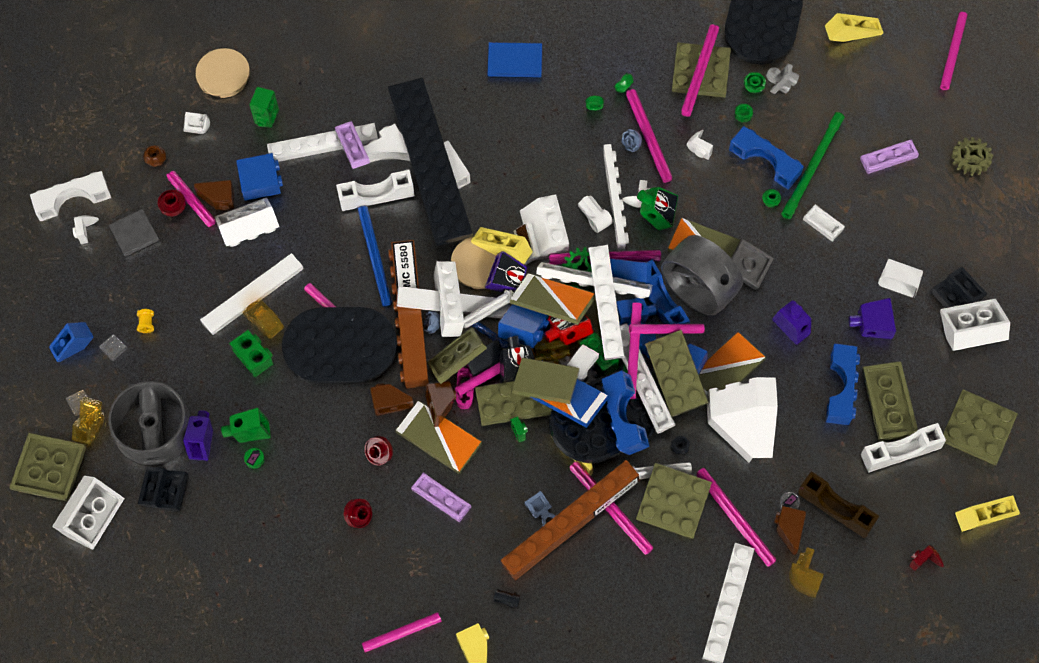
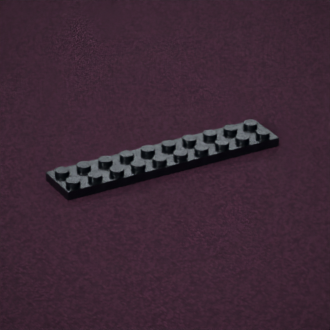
M423 77L388 86L390 98L436 246L473 237Z

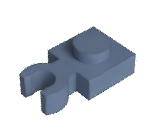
M541 491L524 502L535 520L539 517L542 518L543 526L546 524V519H553L555 517L554 514L548 512L552 509V506Z

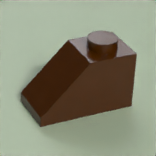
M231 180L194 183L197 196L215 210L227 211L234 209V188Z
M450 381L443 382L442 384H427L425 398L434 427L440 425L452 409L454 400H456V391L454 388L452 389Z
M380 383L370 388L376 416L412 409L414 406L411 396L391 384L385 385Z
M782 506L781 511L776 512L774 523L777 524L776 531L791 554L796 555L799 549L806 511Z

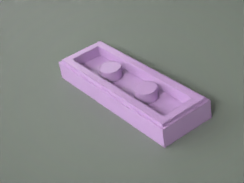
M352 121L336 126L335 131L352 169L369 164V157Z
M908 140L862 155L860 160L867 174L918 158L919 153L912 140Z
M424 472L411 487L414 492L459 523L471 508L469 503Z

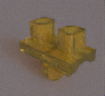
M558 338L550 343L542 339L534 346L536 360L553 361V363L558 364L557 359L571 356L570 344L564 345Z

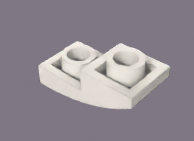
M582 345L567 366L579 368L578 380L583 381L587 376L588 370L599 358V353Z

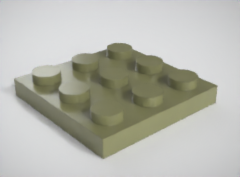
M677 42L672 92L687 94L703 45ZM713 46L698 95L726 97L731 48Z
M963 389L943 433L946 439L945 444L996 466L1018 413Z
M28 433L10 489L68 502L86 446L80 443Z
M655 463L636 520L693 540L712 482Z

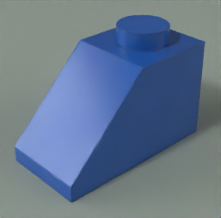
M86 322L67 323L49 348L56 361L61 362L85 349L93 339V335Z

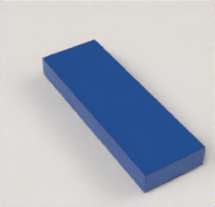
M610 258L612 277L638 282H651L652 263Z

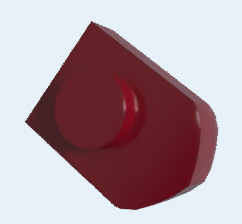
M931 544L923 551L917 550L911 556L913 560L909 565L916 571L930 559L936 565L944 567L939 553Z

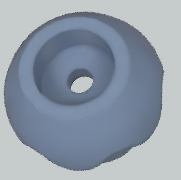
M627 129L623 133L621 142L627 151L635 152L641 146L642 137L636 130Z
M430 310L425 313L426 319L423 321L424 331L429 334L436 332L440 327V315L438 312Z

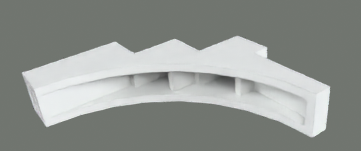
M395 124L382 128L379 131V139H374L369 144L363 146L370 162L384 159L410 161L403 136ZM446 141L444 145L459 189L470 183V174L449 141Z

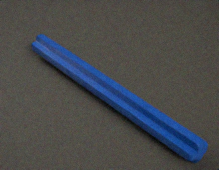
M361 206L358 208L381 302L384 307L390 306L392 300L368 207Z

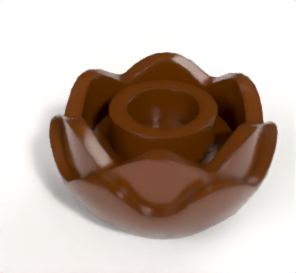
M151 145L144 151V162L150 166H160L166 160V151L161 146Z

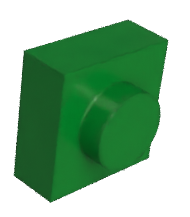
M518 416L512 418L511 427L518 443L525 441L528 430L524 421L520 422Z

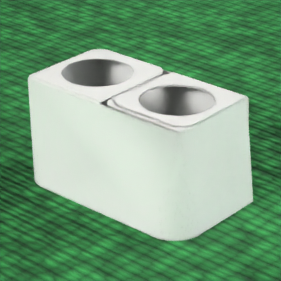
M888 259L878 284L881 287L913 298L915 291L916 293L918 291L923 271Z

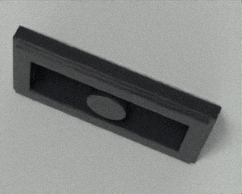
M498 340L486 345V350L466 364L473 377L500 362V352L503 349Z

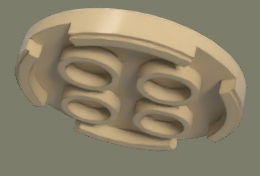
M227 48L216 49L207 53L201 58L196 67V79L200 88L206 94L220 96L221 98L231 97L241 92L245 88L250 76V68L246 58L238 51Z
M473 237L467 238L457 245L451 257V262L456 263L458 281L476 290L487 289L485 285L495 255L471 242Z

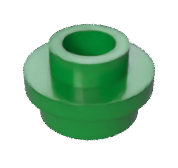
M769 189L763 193L762 200L766 206L775 207L780 203L781 195L777 190Z

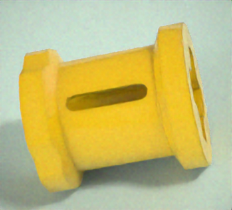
M150 309L138 310L139 325L137 326V331L140 333L153 332L152 317L154 316V311Z

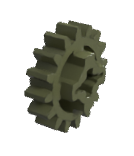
M965 137L963 142L958 141L957 145L953 148L951 156L954 159L953 165L958 164L957 170L963 169V174H966L968 171L971 176H973L974 172L980 175L982 171L986 172L992 163L993 154H990L992 148H986L988 143L982 144L980 138L975 141L974 137H971L970 141H968Z

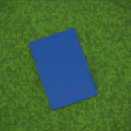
M489 42L488 76L541 77L542 43Z

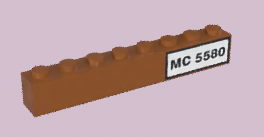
M414 240L391 242L392 249L388 251L389 260L393 261L394 265L390 266L391 278L395 277V283H392L393 295L397 296L399 286L419 289ZM397 300L393 301L394 312H398L399 317L395 318L396 329H400V335H397V345L402 348V353H398L399 364H403L404 369L400 371L401 382H405L406 388L425 387L429 384L421 309L397 307Z
M625 460L501 559L503 567L516 581L640 481L639 474Z

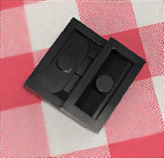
M963 267L949 274L945 280L934 286L930 291L945 308L979 302L987 295L985 290Z
M146 467L138 505L155 509L180 511L188 473L185 471H169L161 467Z

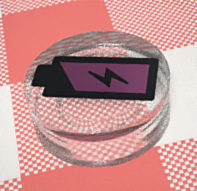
M785 492L779 501L780 508L782 509V506L798 509L800 505L798 495L794 492Z

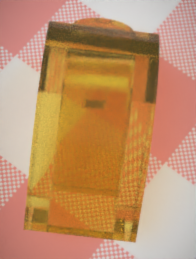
M262 300L251 303L243 312L244 316L256 325L261 334L269 339L284 328L276 314Z
M84 396L80 400V416L72 425L73 441L90 446L97 438L105 413L101 412V401Z
M807 547L805 553L800 552L797 564L792 563L789 578L797 591L815 598L824 574L809 569L815 550Z

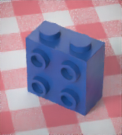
M273 153L236 160L241 190L245 201L281 194L280 187L283 186L282 177L277 175L280 166L278 159L274 160Z
M512 304L498 322V337L507 340L509 337L519 336L521 345H530L531 348H534L537 342L542 340L543 333L550 329L548 321L550 316Z

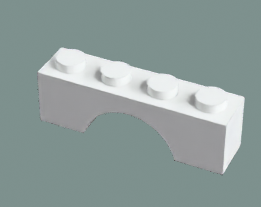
M410 170L391 173L386 180L377 184L362 185L352 181L336 185L342 211L414 196Z
M102 171L93 172L81 178H74L69 182L56 184L51 188L38 190L30 194L35 213L40 221L58 216L61 205L72 197H85L92 201L93 204L111 198Z
M436 262L433 276L435 290H438L440 295L442 337H460L464 326V317L456 263Z
M936 423L921 428L914 434L895 442L886 443L881 441L866 446L861 453V457L869 473L939 450L943 447L946 439L939 424Z

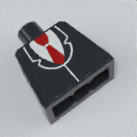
M519 336L507 338L509 348L503 349L500 352L501 383L515 381L522 358L535 360L530 345L520 346Z

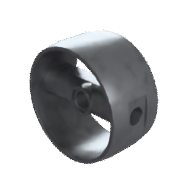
M690 235L680 242L661 265L662 275L671 290L688 306L705 315L713 316L723 310L743 286L742 274L731 257L718 245L698 235Z
M154 381L140 382L126 388L113 402L109 412V429L117 447L127 458L141 465L157 466L172 461L184 451L185 445L183 440L189 417L191 416L182 397L171 387ZM160 398L168 399L178 404L182 408L183 414L179 430L166 444L163 442ZM137 403L140 405L139 424L141 426L142 450L127 447L120 442L119 436L120 425L124 416ZM150 421H155L152 426H147Z

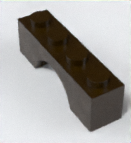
M812 471L806 477L797 493L864 539L879 518L878 514L864 505H856L840 497L832 490L826 480Z

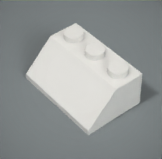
M556 194L537 198L520 210L523 225L527 222L532 224L540 257L535 260L549 258L550 254L569 253V240Z
M267 197L214 216L226 247L229 245L231 247L239 245L240 241L245 239H255L264 232L271 233L279 227Z
M996 298L940 309L945 336L953 351L1009 340L1010 321Z
M84 476L52 527L68 538L93 550L125 498L95 477Z

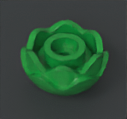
M626 72L622 79L614 86L615 91L624 93L634 82L633 76Z
M751 72L744 78V87L750 93H759L766 86V79L761 73Z

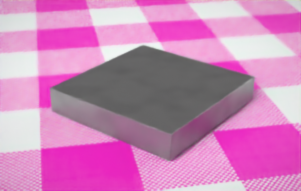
M143 209L109 225L125 257L159 241Z
M744 239L740 240L731 257L742 274L743 283L754 290L759 288L774 258Z

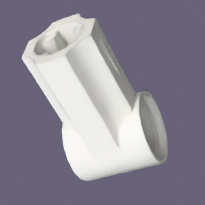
M586 196L578 203V207L588 218L591 228L596 233L613 224V219L609 212L605 209L602 210L592 196Z

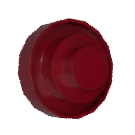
M172 189L163 192L157 202L162 214L170 217L182 213L186 206L183 194Z
M375 436L366 442L364 452L369 462L379 466L391 460L393 448L388 439L383 436Z
M352 499L344 508V519L351 527H365L372 518V508L365 499Z

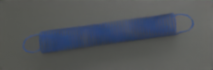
M479 321L476 323L478 324L475 325L477 330L492 341H501L499 343L502 348V344L505 345L507 343L508 345L507 341L503 338L500 340V337L497 338V334L490 329L488 330Z

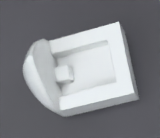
M185 112L183 131L198 134L206 133L210 127V119L207 114Z
M701 130L689 139L687 146L698 157H704L709 160L712 155L713 145L700 139L704 131Z
M640 180L638 193L641 190L650 189L647 188V181ZM637 196L622 198L628 205L641 208L642 202L637 199Z
M89 215L74 217L75 227L72 228L75 238L79 239L81 244L89 243L86 226L94 224L99 218Z

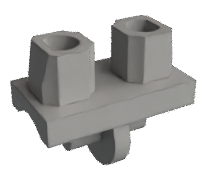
M788 63L781 71L775 67L767 71V79L771 83H775L770 90L771 93L775 94L778 90L787 93L791 85L794 86L797 83L799 74L792 71L793 65Z

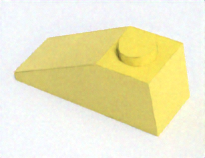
M837 13L825 25L829 40L846 42L883 34L879 19Z
M483 227L479 228L471 240L473 244L495 256L503 251L523 265L533 252L525 237Z
M1012 495L971 506L955 514L963 532L1019 515L1020 512Z
M478 623L456 633L457 640L468 663H487V640L489 636L485 628L481 629Z

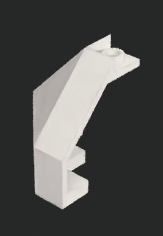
M756 377L749 379V383L736 382L728 384L724 390H718V388L709 389L706 394L709 401L707 404L708 424L748 463L752 458H772L778 407L776 378Z

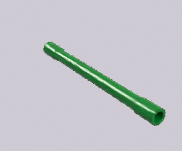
M835 112L828 129L781 213L784 218L791 219L797 209L804 191L845 118L842 113Z

